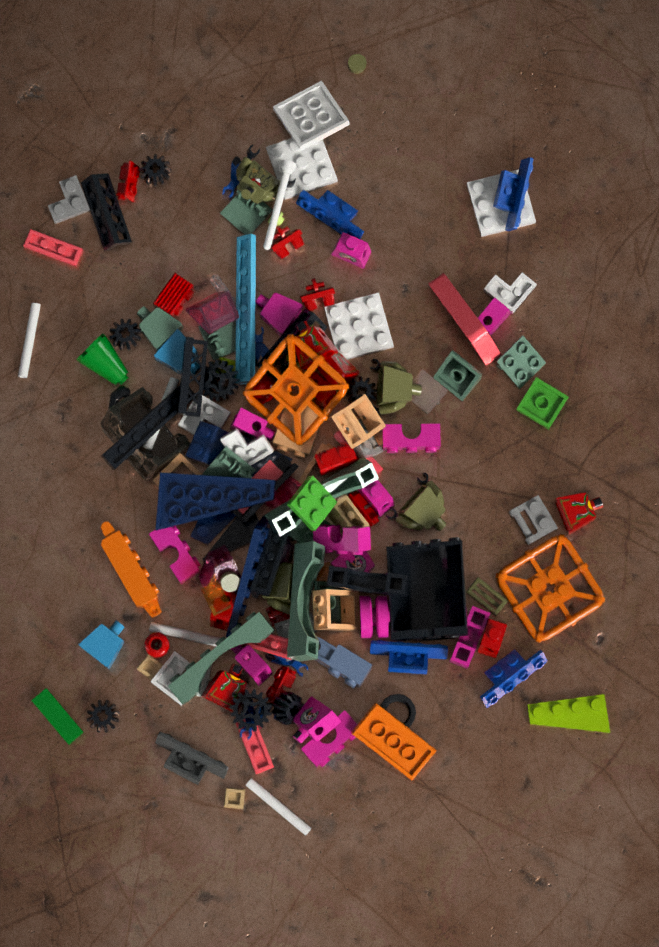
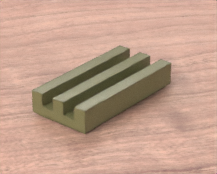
M479 577L476 578L466 591L469 596L494 616H497L508 602V600ZM479 583L487 591H489L496 598H498L502 603H497L494 599H492L489 595L483 592L476 585ZM474 589L476 592L482 595L485 599H487L490 603L497 607V609H493L490 605H488L485 601H483L480 597L473 593L472 590Z

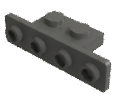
M159 732L155 743L171 751L164 764V768L199 785L206 771L223 779L225 778L229 767L223 762L214 760L206 753L191 748L190 745L174 739L170 734Z

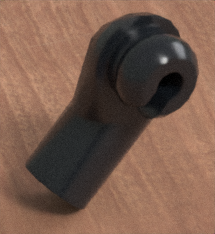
M119 386L110 395L108 410L118 411L119 400L123 397H129L130 389L125 386Z

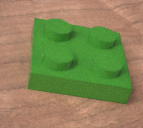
M536 377L516 411L549 430L569 396Z
M312 475L307 477L287 505L311 531H316L337 501Z

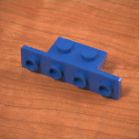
M528 157L521 160L518 175L506 170L501 171L493 207L509 213L505 227L506 231L516 230L521 223L520 216L525 205L524 198L529 188L528 181L533 171L534 158Z
M305 190L300 192L296 204L340 234L347 233L358 239L362 238L364 231L351 222L357 215V209L329 190L319 200Z
M372 640L370 654L389 655L388 672L427 674L428 658L447 659L448 646L419 642L404 643L402 641Z
M514 649L485 671L486 677L494 685L480 696L486 708L497 703L501 697L511 692L519 683L527 680L536 670L541 669L548 661L544 652L539 650L525 661Z

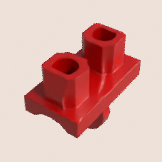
M276 226L275 230L277 233L274 234L273 240L275 241L279 237L281 239L271 245L270 251L275 252L280 259H283L290 254L285 247L289 242L295 250L303 246L304 242L300 236L302 235L301 230L295 229L285 235L290 231L289 227L286 226L281 229L280 226Z
M313 278L311 279L312 284L305 287L306 291L314 290V292L300 296L301 302H304L306 309L312 311L317 309L315 301L317 298L322 297L324 306L333 305L335 290L333 287L318 290V288L325 287L324 281L317 283L316 279Z

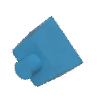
M177 329L155 353L154 358L157 362L181 375L186 337ZM193 347V351H192V352L194 353V355H195L196 357H198V352H197V350ZM195 361L191 365L190 371L195 375L201 369V366Z
M117 620L109 629L101 624L79 646L110 669L124 644V641L118 635L125 627Z

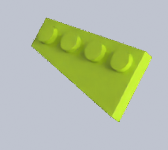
M605 694L527 704L529 723L531 725L610 733Z

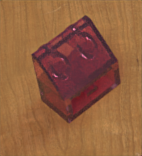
M226 545L207 553L198 579L207 595L216 593L222 588L220 577L225 572H234L241 579V574Z

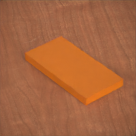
M376 702L351 732L410 780L416 777L437 751Z

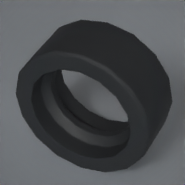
M394 694L385 698L381 704L385 710L389 704L397 701L407 706L409 716L403 724L409 728L416 716V709L412 700L401 694Z

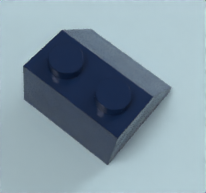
M200 421L185 456L196 464L208 467L225 448L220 439L229 432Z

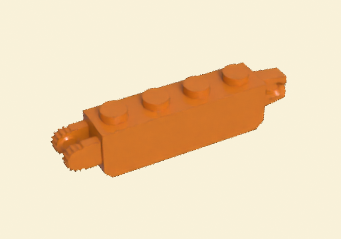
M103 522L100 528L106 538L102 540V548L136 607L144 608L151 618L156 617L162 613L157 601L158 597L156 594L159 591L156 585L149 583L147 577L150 575L145 566L140 567L137 562L140 558L135 549L133 551L130 550L128 544L131 542L126 533L121 534L120 530L116 532L110 522Z

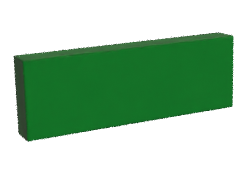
M47 688L31 700L68 745L84 733Z

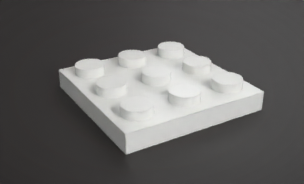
M322 81L273 106L274 112L300 150L350 125L348 118Z
M292 138L266 147L278 180H281L282 177L280 168L282 160L296 163L295 172H292L288 180L291 182L296 178L293 187L286 188L285 200L300 195L302 190L309 192L338 182L323 139L303 150L298 148Z
M519 169L510 172L518 175ZM500 174L470 181L466 184L481 237L506 231L505 227L509 213L493 207ZM528 191L525 194V205L521 211L519 227L536 223Z
M379 293L324 307L334 346L347 360L394 348Z

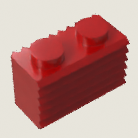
M174 273L153 302V306L155 308L159 307L172 317L175 315L178 317L183 311L184 307L182 305L186 300L190 301L195 293L193 291V284Z
M348 443L341 444L340 446L337 445V448H330L326 452L323 451L322 453L315 454V462L321 476L357 461L355 451L351 449Z

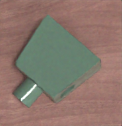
M143 306L137 312V315L143 320L139 324V328L156 352L177 329L180 331L183 329L180 321L159 307L150 312Z

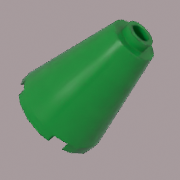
M104 333L76 359L79 363L114 385L117 383L122 385L129 378L126 375L128 373L127 368Z

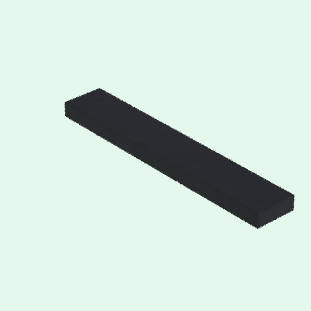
M180 385L101 455L113 470L177 414ZM189 387V391L194 395L195 393Z

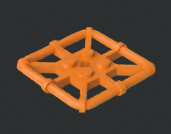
M288 334L271 355L262 361V366L247 383L243 396L267 419L269 424H273L297 445H303L323 421L328 420L329 414L345 396L347 389H349V384L324 360L325 358L322 355L319 356L294 334ZM295 345L314 361L306 372L296 365ZM288 346L289 366L282 374L273 366V363ZM320 366L338 384L319 386L310 376ZM267 370L278 379L271 389L252 390ZM292 385L298 386L299 393H291L293 391ZM339 390L323 410L312 401L319 391ZM271 394L280 404L271 413L253 395ZM308 406L318 417L302 434L300 414ZM284 408L294 416L295 434L277 418Z
M563 534L551 537L532 550L528 549L524 552V555L504 566L495 576L499 587L513 607L512 611L517 613L529 634L536 639V642L540 643L550 639L569 626L573 627L577 621L598 609L602 603H605L603 592L588 570L589 566L583 562L572 543ZM557 543L553 564L542 570L534 557ZM562 544L578 567L566 576L558 565ZM527 561L531 563L537 573L527 580L507 575ZM582 573L595 595L575 591L568 580ZM505 581L525 585L532 597L519 604ZM547 583L550 585L554 584V593L545 591ZM572 597L594 601L572 616L563 604ZM534 601L542 611L538 632L523 610L524 607ZM559 607L566 620L543 633L547 613Z

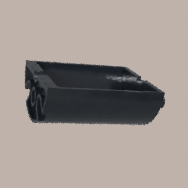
M459 537L449 538V541L441 542V539H432L429 544L423 543V541H411V545L397 542L392 543V546L386 547L388 573L403 574L409 577L407 597L389 595L391 640L406 641L414 639V641H433L467 636L468 623L463 541Z

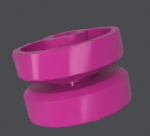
M377 595L375 607L373 608L370 596H359L361 639L372 637L373 626H376L378 638H388L390 612L387 595Z

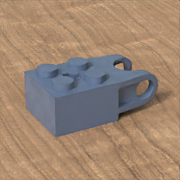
M317 637L321 648L318 650V659L315 661L326 667L328 673L338 679L340 676L345 679L344 683L351 688H360L371 671L372 664L340 644L336 648L320 637Z

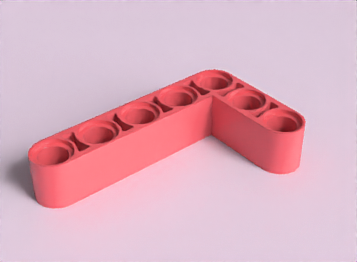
M443 273L428 283L440 302L466 335L485 366L500 357L501 353L491 336L447 276Z

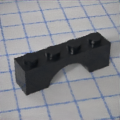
M329 566L327 586L333 589L407 597L409 577L403 574L370 573Z

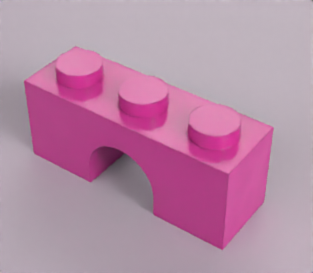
M385 424L386 427L382 429L383 450L387 451V453H398V450H406V453H417V450L435 453L437 452L436 450H440V424H421L420 435L415 439H408L403 435L402 424Z
M319 525L316 531H313V541L325 546V553H333L334 550L336 554H348V551H351V555H362L363 551L371 550L369 526L344 527L343 537L340 533V525Z
M176 526L152 531L149 535L160 553L167 548H173L179 552L177 561L170 565V568L180 584L200 573L198 567L201 564L195 556L191 557L188 553L191 549L185 540L181 542L178 535L180 532Z
M472 606L467 617L468 635L459 637L449 662L468 669L490 616L489 612Z
M345 710L337 716L341 722L334 728L336 738L333 742L325 744L320 740L316 742L311 739L301 748V751L316 768L319 765L324 767L331 760L329 758L330 755L334 752L338 754L345 748L343 744L348 739L353 741L356 738L351 732L357 726V723Z

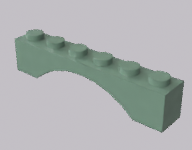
M363 457L323 480L320 484L335 499L354 490L362 489L378 480L379 477L372 462ZM289 501L265 514L272 530L278 536H282L296 528L302 521L287 505Z
M314 541L295 544L287 657L299 662L318 659L319 639L311 625L309 602L313 584L324 566L325 546Z
M255 612L251 613L246 618L247 622L245 624L235 626L230 631L232 634L229 637L225 638L223 636L215 643L217 646L213 650L207 649L200 655L202 659L197 663L191 662L185 667L186 672L181 676L178 673L169 680L171 684L168 687L183 705L200 692L206 672L220 655L239 645L261 643L275 631L261 612L257 614Z

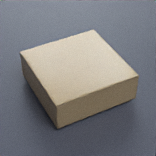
M147 655L137 667V670L152 680L163 664Z
M226 788L224 808L243 809L245 789Z

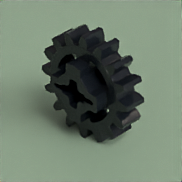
M215 360V363L213 361L208 362L209 366H205L204 396L210 395V400H228L229 395H235L233 389L239 388L235 385V382L240 381V379L235 378L238 371H232L234 366L228 365V361L221 362V360Z
M246 689L244 690V695L240 692L237 694L239 699H232L235 705L229 706L233 710L229 716L235 717L232 723L238 722V729L244 726L245 732H248L250 728L255 732L257 731V726L260 729L264 727L262 722H269L266 716L272 715L271 712H268V709L272 706L266 705L268 697L263 699L262 692L256 695V690L253 689L251 694H249V691ZM247 698H254L258 701L256 703L250 702ZM240 703L242 706V711L238 715V705ZM257 705V708H255V710L253 711L254 715H252L251 713L245 716L243 715L248 710V707L252 708ZM263 707V715L260 718L259 710ZM244 719H250V720H251L252 722H254V723H253V724H249V723H246V722H244V721H242V720H244Z

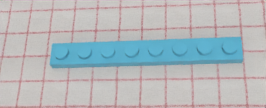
M254 234L237 237L236 371H238V374L235 375V378L240 379V381L235 383L240 385L248 383L255 374L256 235Z

